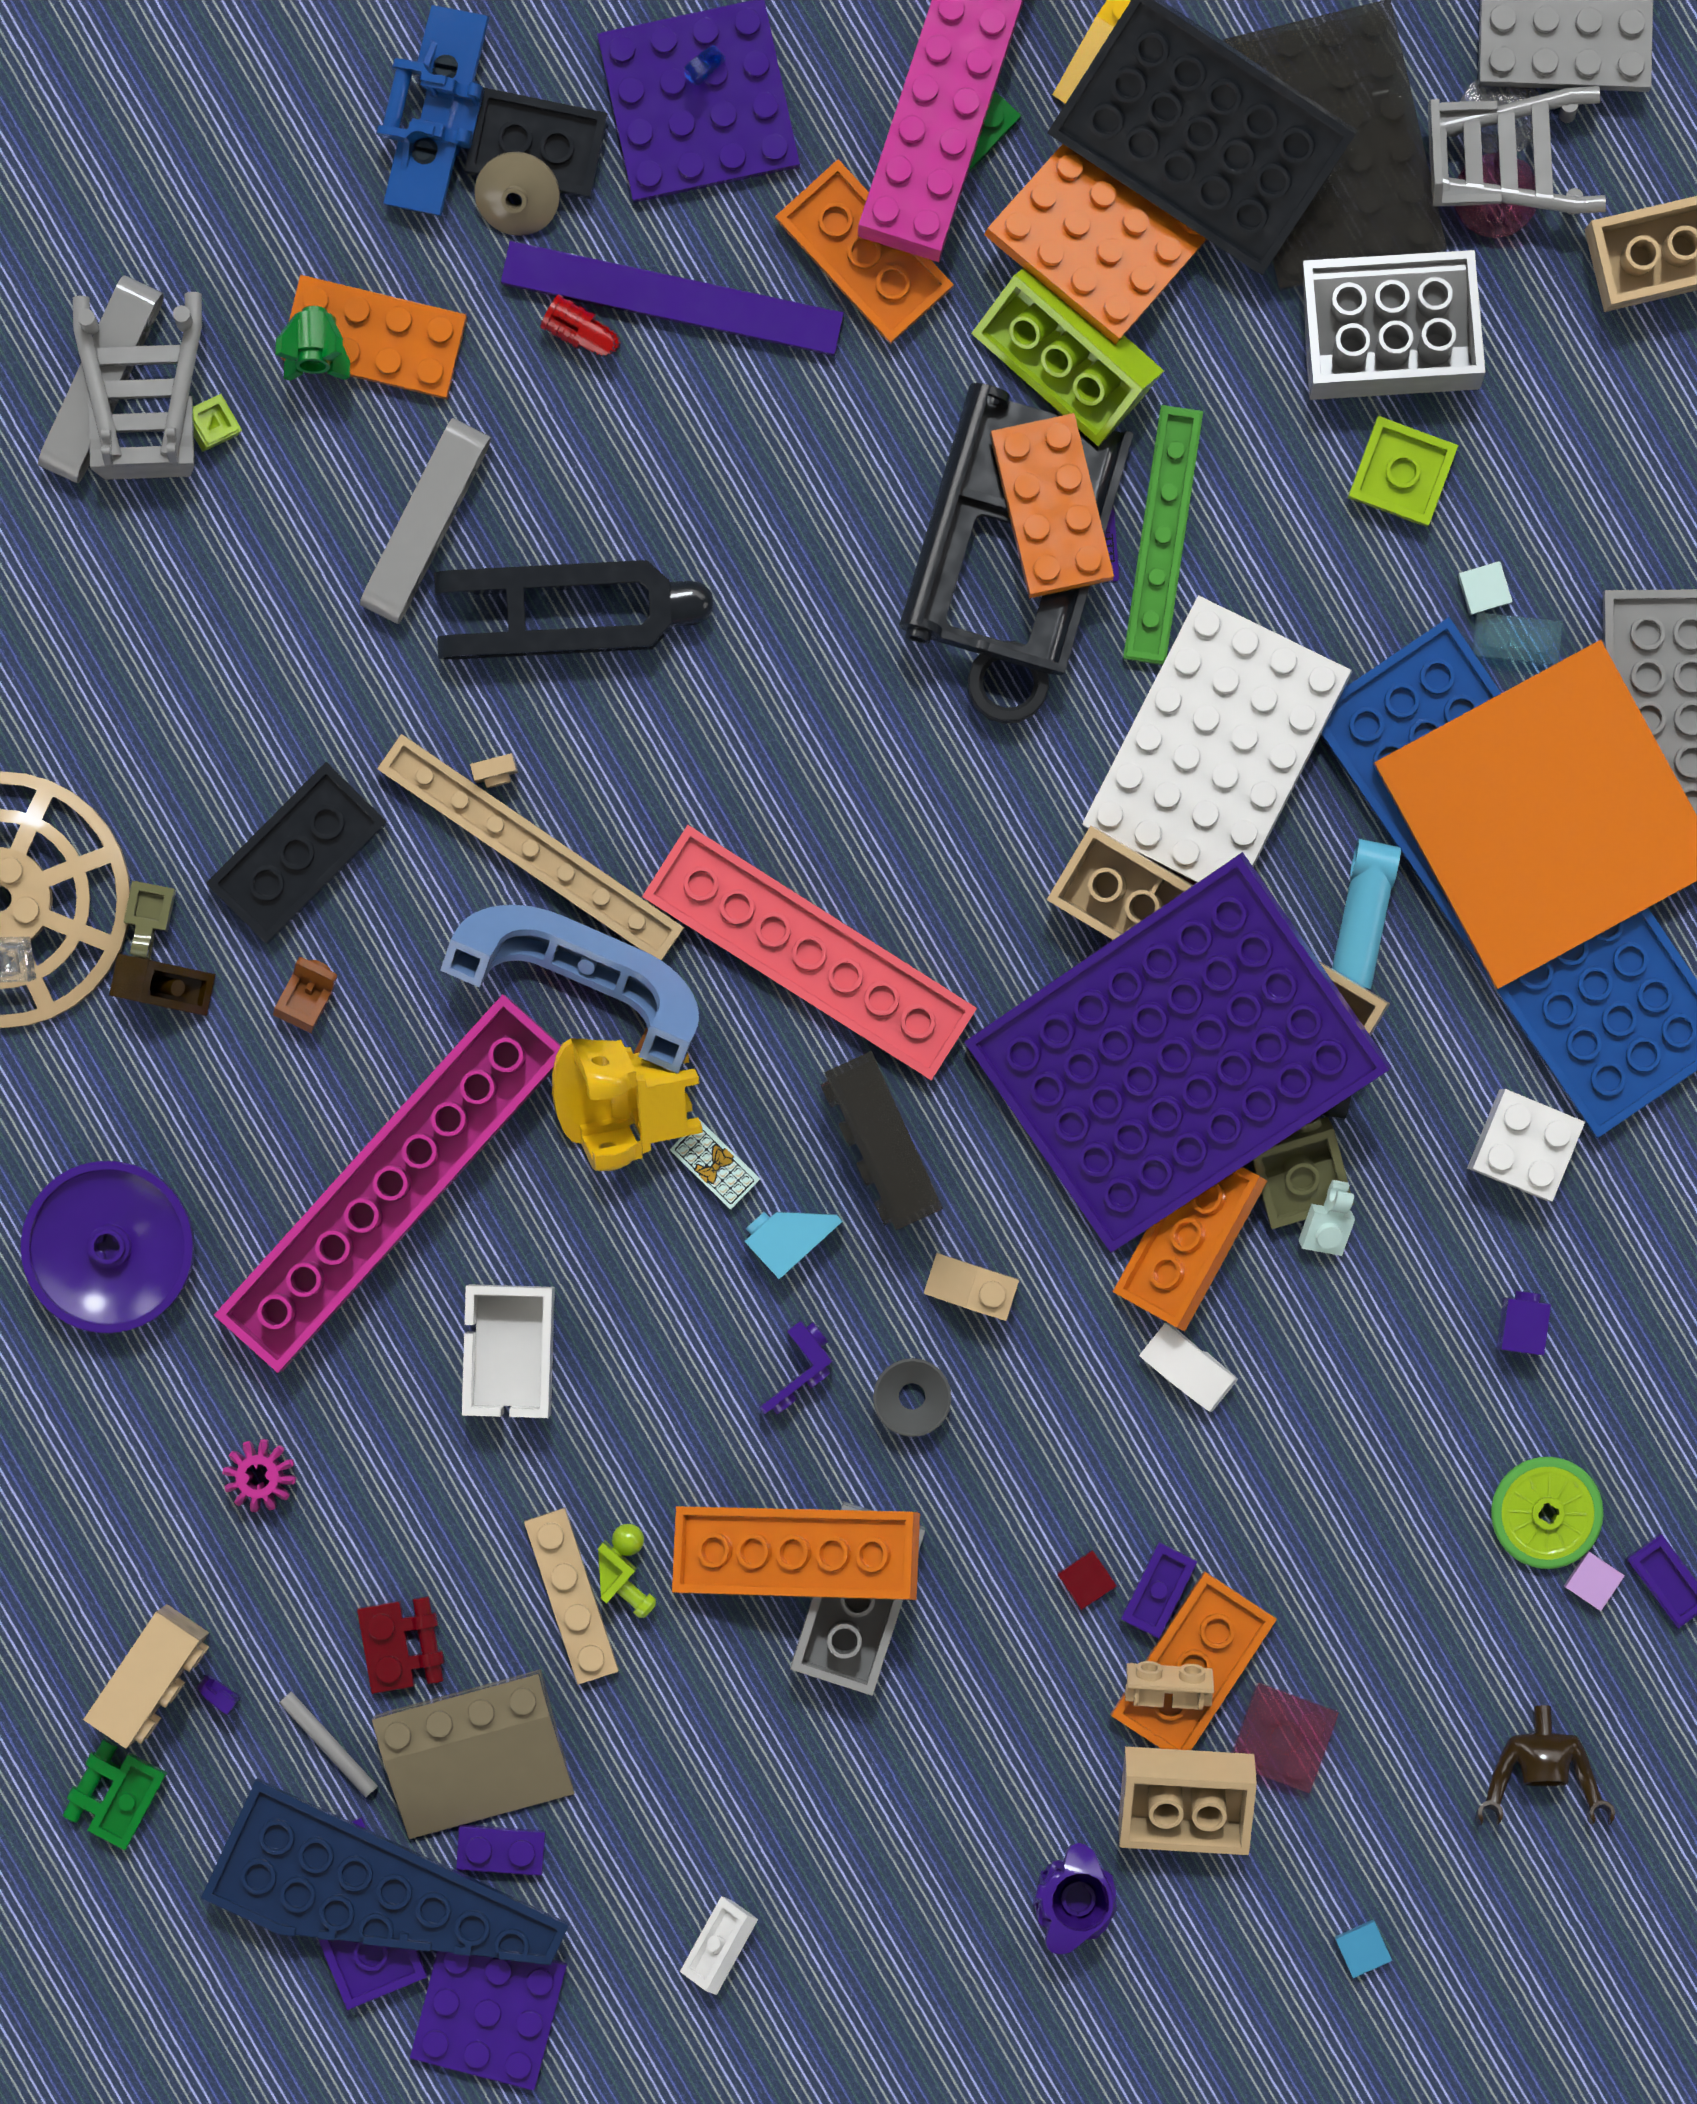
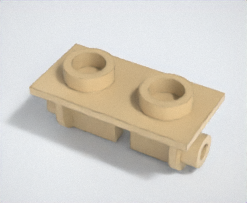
M1143 1661L1138 1664L1127 1663L1125 1701L1133 1702V1706L1164 1707L1165 1693L1173 1694L1172 1708L1203 1710V1706L1212 1705V1693H1214L1213 1668H1203L1197 1664L1166 1666L1153 1661Z

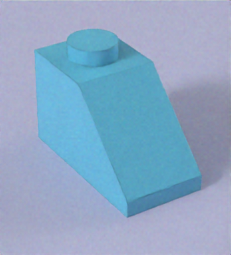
M763 1212L746 1228L751 1236L745 1240V1243L780 1279L843 1220L837 1214L776 1212L769 1217Z

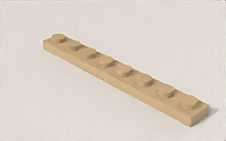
M401 734L377 768L380 772L634 946L661 961L684 930V927L404 735Z

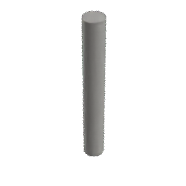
M292 1691L279 1702L365 1798L378 1787Z

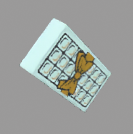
M700 1120L703 1133L681 1137L672 1146L670 1151L731 1210L760 1178Z

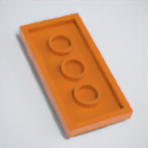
M837 159L775 216V220L891 345L954 287V284L930 259L858 237V224L869 192L843 163Z
M300 275L289 321L294 314L302 311L307 306L323 307L328 313L335 316L336 325L343 337V346L350 360L351 377L448 400L467 322L466 314Z
M1075 413L992 430L990 438L1029 598L1113 581L1114 573Z
M1241 1167L1148 1228L1116 1284L1113 1293L1185 1332L1265 1187L1267 1180Z
M1204 1571L1145 1661H1153L1166 1666L1197 1664L1203 1668H1213L1214 1693H1212V1705L1203 1706V1710L1172 1708L1173 1694L1165 1693L1164 1707L1133 1706V1702L1125 1701L1124 1692L1110 1715L1161 1749L1192 1750L1277 1618Z

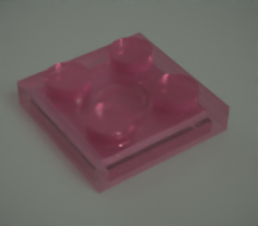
M1257 1681L1231 1753L1254 1754L1256 1774L1310 1793L1339 1712Z

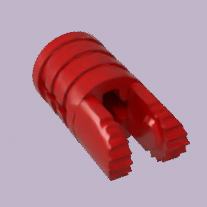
M560 294L550 304L540 325L541 329L551 332L552 335L558 336L564 342L572 344L573 347L578 349L582 346L591 352L595 351L597 355L600 354L601 356H607L608 353L612 354L613 351H617L616 349L620 347L619 343H621L619 341L620 337L617 335L618 333H615L614 330L611 331L608 326L595 320V314L589 313L583 307L564 299Z

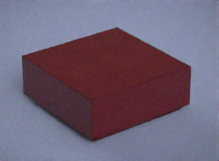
M1093 1550L1057 1573L1081 1610L1117 1586Z

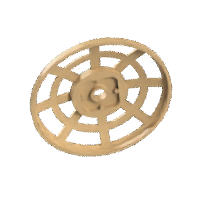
M1 771L0 784L25 786L37 790L26 813L0 809V822L20 825L11 847H0V887L7 888L12 898L10 906L6 910L0 911V951L11 950L21 972L14 975L0 976V989L27 985L37 1006V1009L24 1013L0 1015V1028L29 1026L55 1018L78 1005L99 986L111 971L117 960V955L120 954L125 942L129 924L124 923L131 884L122 849L109 826L90 805L75 793L52 781L24 773ZM53 797L66 803L85 819L98 835L103 845L102 848L79 856L76 849L61 832L42 820ZM36 833L42 834L51 841L62 853L66 862L43 870L34 859L29 857L27 853ZM110 863L115 876L117 896L115 922L111 935L86 925L90 909V889L86 872ZM74 878L77 898L74 919L51 911L53 903L51 886ZM44 927L66 935L64 942L55 953L43 963L37 965L28 943L36 938ZM79 941L104 950L98 963L87 977L68 994L53 1001L43 978L55 971L68 959L76 949Z

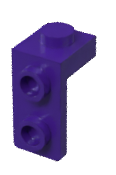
M800 1320L787 1330L813 1365L761 1404L759 1408L764 1414L773 1409L776 1415H778L797 1400L793 1394L795 1390L804 1383L813 1388L831 1373L826 1366L833 1360L823 1348L829 1341L814 1322L806 1326Z

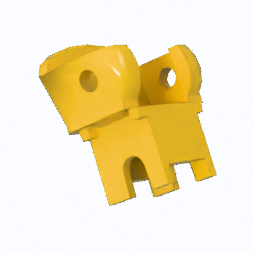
M570 1038L561 1045L555 1057L552 1072V1096L555 1112L567 1137L572 1142L582 1144L590 1165L595 1171L621 1169L633 1160L642 1159V1153L651 1151V1143L703 1133L699 1118L687 1119V1112L693 1110L692 1103L687 1093H685V1087L699 1084V1076L695 1069L679 1071L677 1074L638 1057L640 1053L633 1054L631 1047H624L621 1040L607 1041ZM688 1053L683 1064L689 1063ZM635 1123L640 1134V1141H636L630 1128L631 1124Z

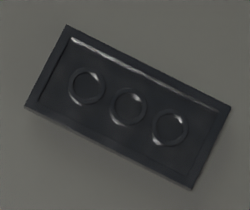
M325 762L206 884L266 944H269L388 822L328 762Z

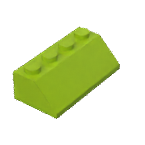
M1024 268L1012 277L971 333L1062 415L1075 413L1078 429L1097 446L1101 445L1137 406L1164 372L1160 366L1125 335L1116 345Z

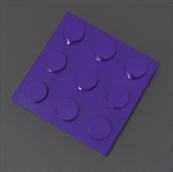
M437 1951L410 2059L534 2091L567 1963L553 1959L551 1965Z

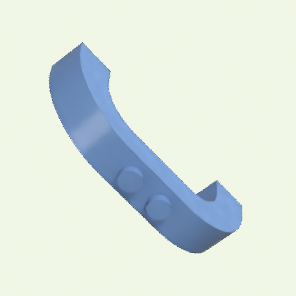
M500 905L482 909L467 917L454 932L440 971L480 988L488 972L500 963L525 961L542 966L616 998L635 1009L644 1019L648 1028L638 1057L677 1074L679 1073L698 1027L699 1011L695 997L686 982L660 959L565 916L532 906Z

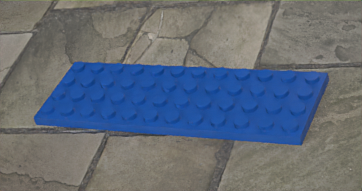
M1448 617L1346 686L1321 733V737L1394 844L1401 848V854L1583 1121H1585L1587 1127L1595 1138H1599L1697 1071V979L1649 908H1646L1501 988H1495L1373 764L1379 759L1501 694L1455 624Z

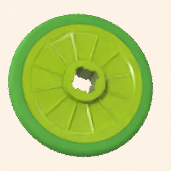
M1538 1457L1517 1465L1499 1483L1492 1501V1525L1500 1544L1516 1560L1535 1568H1560L1579 1560L1596 1542L1603 1523V1503L1596 1484L1582 1468L1565 1459ZM1546 1503L1556 1509V1513H1554L1550 1522H1546L1538 1516V1513L1544 1507L1543 1504Z

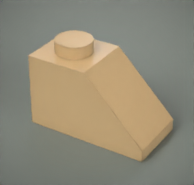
M936 1253L923 1294L1007 1321L1019 1279Z

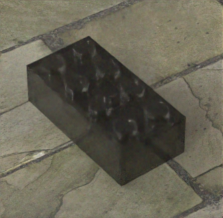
M872 1051L824 1072L828 1081L821 1083V1088L830 1107L832 1108L839 1104L846 1120L838 1123L848 1147L857 1144L863 1159L856 1162V1165L866 1186L873 1183L876 1185L881 1198L874 1201V1204L884 1226L893 1223L895 1229L898 1230L942 1210L941 1202Z

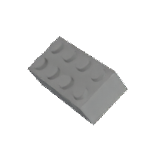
M843 1501L840 1509L873 1511ZM920 1526L919 1549L925 1533V1527ZM812 1597L790 1670L873 1696L903 1600Z

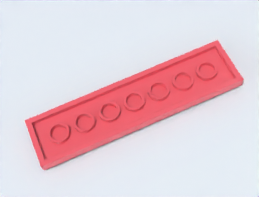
M689 825L684 829L642 898L929 1080L933 1079L977 1009L972 1004Z

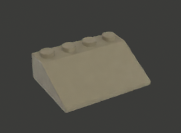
M541 1669L376 1714L372 1719L382 1760L409 1839L575 1794Z

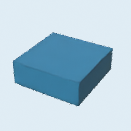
M1374 1920L1334 1937L1353 1978L1392 1961Z

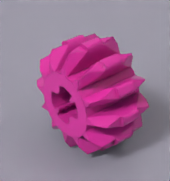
M268 1439L260 1440L258 1453H256L251 1441L244 1442L243 1450L246 1458L239 1452L232 1451L229 1457L238 1465V1468L228 1466L224 1467L222 1472L226 1476L236 1477V1481L228 1483L224 1488L226 1492H232L237 1488L241 1490V1493L234 1501L237 1506L242 1505L248 1497H251V1512L259 1511L261 1498H263L268 1510L275 1509L276 1501L273 1493L282 1500H287L290 1497L289 1492L281 1486V1483L287 1485L296 1483L295 1476L283 1474V1470L295 1465L294 1460L287 1459L280 1464L277 1459L283 1454L285 1448L279 1445L273 1450L271 1455L268 1454ZM253 1465L255 1469L262 1465L268 1469L265 1474L266 1479L269 1480L267 1486H265L264 1482L257 1486L252 1483L251 1480L254 1474L250 1469Z

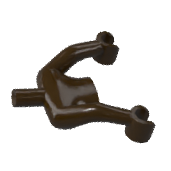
M1535 1706V1733L1515 1735L1507 1741L1495 1766L1486 1801L1476 1811V1822L1482 1825V1810L1492 1809L1496 1813V1824L1499 1825L1504 1814L1500 1804L1517 1761L1521 1766L1523 1785L1526 1786L1568 1785L1569 1767L1572 1761L1575 1775L1590 1808L1587 1812L1588 1822L1594 1825V1810L1601 1808L1607 1812L1608 1825H1610L1615 1818V1809L1611 1803L1602 1800L1588 1756L1581 1741L1574 1735L1552 1733L1551 1706Z

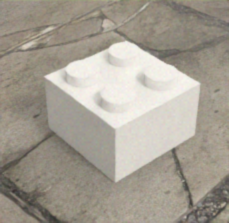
M1499 1089L1467 1169L1545 1201L1553 1202L1585 1121L1507 1089Z

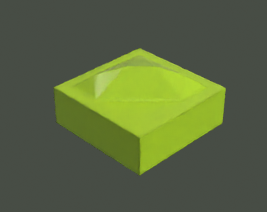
M222 394L193 406L194 438L202 452L241 433L242 429Z

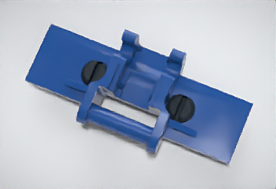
M431 5L418 61L394 59L392 68L396 71L383 124L378 125L376 131L378 136L398 141L383 204L436 216L442 215L455 158L459 156L461 148H471L484 89L483 86L475 81V75L490 17ZM413 74L421 80L420 85L426 89V97L421 118H412L408 129H402L399 127Z

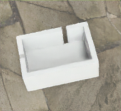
M466 1285L465 1325L476 1324V1332L468 1331L464 1333L463 1416L501 1417L504 1414V1406H512L509 1408V1417L549 1418L551 1416L555 1287Z

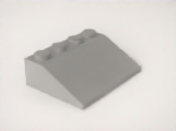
M1475 250L1303 261L1306 361L1310 400L1481 389L1486 371Z

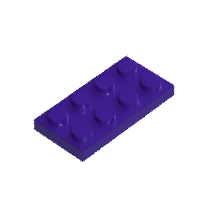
M363 1816L350 1821L368 1829ZM318 1939L347 2010L428 1976L418 1950L368 1945L362 1942Z

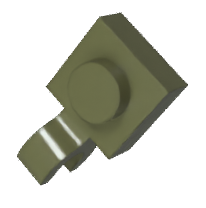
M132 880L124 923L136 926L130 954L133 957L150 960L155 930L168 932L176 894L175 889Z

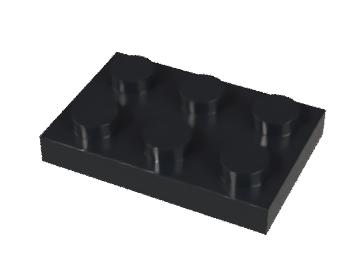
M483 87L484 94L471 148H469L465 173L478 176L484 165L492 158L507 152H523L539 158L552 170L558 181L560 193L591 199L608 113Z

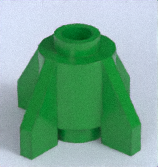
M307 306L302 311L294 314L276 338L275 355L285 358L283 379L292 381L303 375V372L318 374L326 371L327 374L343 380L350 378V360L343 346V337L336 325L335 316L320 306Z

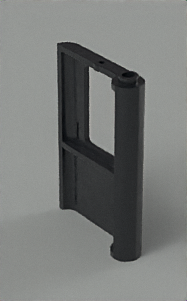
M971 383L969 385L899 623L900 628L906 631L905 637L907 639L922 644H929L930 640L1048 674L1063 675L1065 673L1090 585L1043 595L1030 639L1024 646H1018L949 625L946 620L975 520L978 517L984 516L1011 524L990 438L991 431L1061 415L1010 401V394L992 385L984 383ZM1079 430L1105 535L1134 433L1129 431H1113L1101 445L1097 446Z

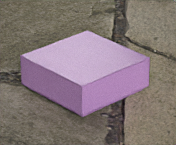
M1588 1551L1564 1584V1587L1602 1611L1625 1575Z

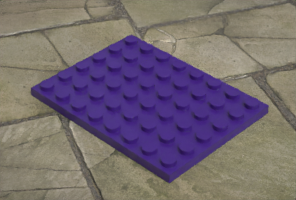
M1243 852L964 1042L1110 1253L1365 1087L1392 1067Z

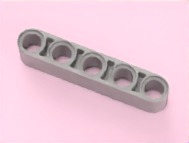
M123 275L116 285L99 322V331L93 336L95 348L144 346L160 311L164 293ZM82 363L78 368L38 459V466L75 483H79L90 465L88 399H90ZM135 365L101 366L103 381L128 380ZM119 399L108 400L112 414Z
M455 418L450 420L363 592L360 606L396 624L401 622L488 450L492 439L491 436Z

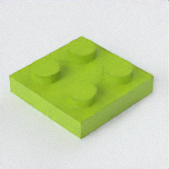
M1378 416L1347 498L1428 527L1458 445Z

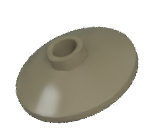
M507 152L492 158L481 169L475 184V200L481 215L491 226L506 234L522 236L538 232L550 223L559 206L560 189L554 173L542 160L523 152ZM510 193L520 195L522 203L519 205L510 203L507 195Z

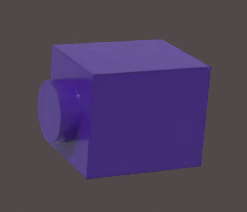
M1515 1290L1514 1299L1503 1297L1497 1340L1498 1349L1536 1355L1545 1354L1551 1304L1540 1302L1541 1294Z

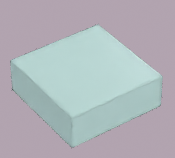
M1500 561L1458 574L1470 615L1512 603Z

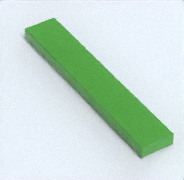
M1166 405L1160 406L1123 653L1124 660L1163 665L1167 658L1203 411Z

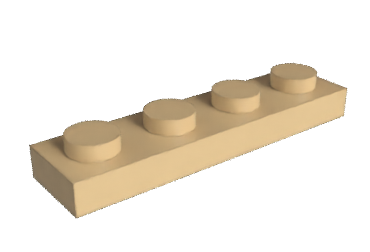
M566 1507L525 1520L524 1524L577 1684L579 1685L618 1672L619 1668Z

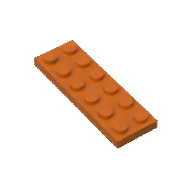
M676 1506L672 1592L917 1600L920 1513L904 1511Z

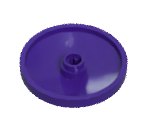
M120 1161L90 1162L71 1168L57 1176L34 1200L25 1218L21 1235V1259L24 1273L39 1301L48 1311L65 1323L79 1329L97 1333H115L135 1329L149 1323L164 1313L184 1289L191 1273L195 1253L192 1223L182 1200L176 1192L151 1171Z

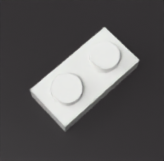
M721 1896L680 1972L705 1991L717 1995L758 1919L734 1901Z

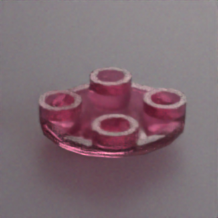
M1499 153L1482 155L1483 182L1500 185ZM1517 159L1518 188L1535 190V176L1531 172V168L1523 160ZM1465 166L1457 179L1466 180ZM1506 203L1455 206L1457 214L1466 227L1478 235L1491 238L1513 235L1524 228L1536 212V208Z

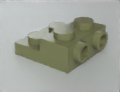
M1320 1116L1251 1161L1254 1173L1267 1180L1261 1196L1271 1229L1305 1220L1311 1204L1324 1206L1332 1180L1348 1183L1336 1134L1328 1116L1321 1119Z

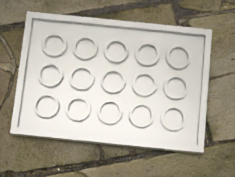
M1198 595L1082 825L1088 829L1090 826L1098 828L1134 851L1195 882H1199L1241 852L1244 853L1254 867L1352 674V670Z

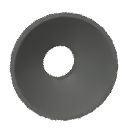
M917 1358L902 1359L888 1366L879 1376L873 1393L874 1407L882 1423L891 1431L909 1437L922 1436L939 1427L950 1410L952 1400L948 1380L942 1371L934 1364ZM915 1383L923 1388L925 1400L920 1407L908 1409L901 1404L899 1392L906 1384Z

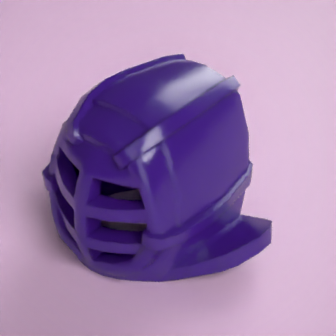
M1081 1843L1070 1845L1064 1860L1052 1861L1039 1875L1040 1884L1037 1886L1033 1906H1035L1038 1923L1047 1929L1045 1945L1051 1953L1059 1955L1070 1953L1085 1940L1097 1939L1107 1929L1117 1911L1114 1879L1111 1873L1100 1867L1094 1851L1087 1845Z

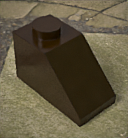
M118 954L109 996L207 1016L216 974Z

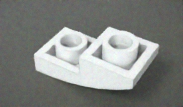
M1166 1322L1139 1355L1173 1385L1209 1412H1213L1238 1380L1208 1352L1200 1350L1178 1329Z

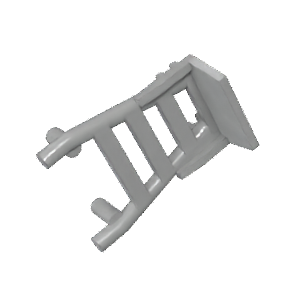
M1600 87L1565 88L1497 106V101L1439 103V99H1431L1428 103V129L1433 207L1506 203L1565 212L1571 215L1606 212L1605 195L1583 196L1582 191L1578 188H1571L1566 195L1553 193L1549 110L1560 108L1559 119L1564 123L1572 122L1576 117L1578 104L1600 103ZM1529 115L1532 118L1535 190L1518 188L1515 119ZM1497 124L1500 185L1483 182L1481 128ZM1460 133H1463L1466 180L1450 178L1448 174L1447 137H1455Z
M199 292L185 293V306L180 305L173 310V317L177 328L183 332L181 345L95 348L92 336L99 331V324L94 313L90 310V298L88 296L73 297V331L90 399H88L91 470L105 480L190 477L195 466L193 398L189 396L202 329V294ZM177 364L175 378L103 381L100 368L101 366ZM171 398L168 412L112 414L108 401L114 399ZM164 431L162 446L120 447L116 434Z

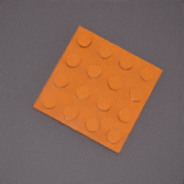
M1064 144L1057 149L984 233L989 240L1115 345L1208 240Z

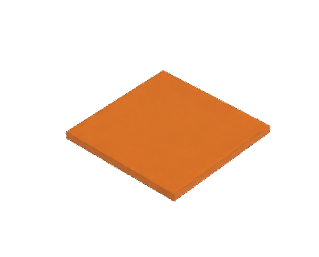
M1602 640L1591 644L1373 763L1496 989L1697 881V815Z

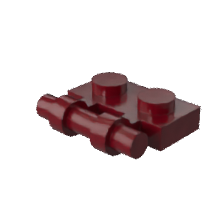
M429 1596L412 1599L415 1612L413 1616L403 1617L401 1600L359 1607L357 1609L372 1694L415 1686L413 1669L424 1668L427 1684L444 1681L441 1664L445 1663L443 1650H438L434 1627L438 1626L437 1614L431 1610ZM418 1630L421 1653L410 1655L406 1631Z

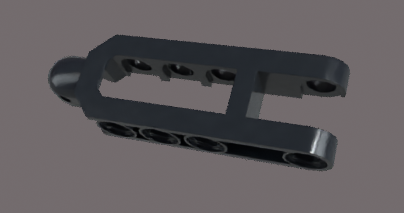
M647 560L462 569L434 573L435 595L447 592H473L475 595L507 593L508 632L438 636V659L443 660L653 650L672 627L701 624L709 618L714 607L712 593L706 585L697 581L670 582ZM641 583L649 592L650 616L642 625L526 631L524 592L529 588L556 587L560 590H569V587L579 585H600L602 588H611L613 584Z

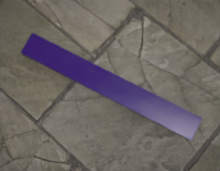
M509 241L501 278V284L553 296L560 294L564 298L831 356H835L844 316V312Z

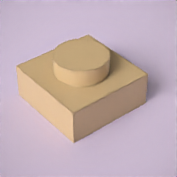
M512 753L470 764L474 781L476 783L485 782L486 788L510 783L509 775L519 773L515 757Z

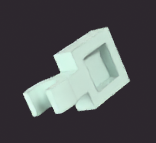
M1332 1180L1324 1206L1311 1204L1299 1237L1302 1249L1339 1256L1343 1255L1355 1221L1353 1213L1350 1211L1354 1194L1347 1193L1350 1186L1349 1183Z

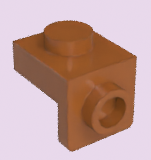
M299 957L295 963L293 974L274 1007L273 1016L312 1033L334 992L337 974L332 972L326 964L318 960H307Z

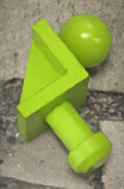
M623 1524L617 1527L613 1533V1546L604 1540L597 1549L599 1557L600 1598L607 1604L618 1593L635 1608L633 1613L638 1618H645L656 1606V1598L650 1593L646 1596L628 1580L637 1568L623 1556H631L638 1553L643 1547L644 1535L636 1525Z

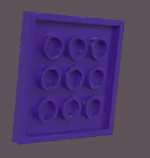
M750 0L597 33L633 203L800 167L765 0Z

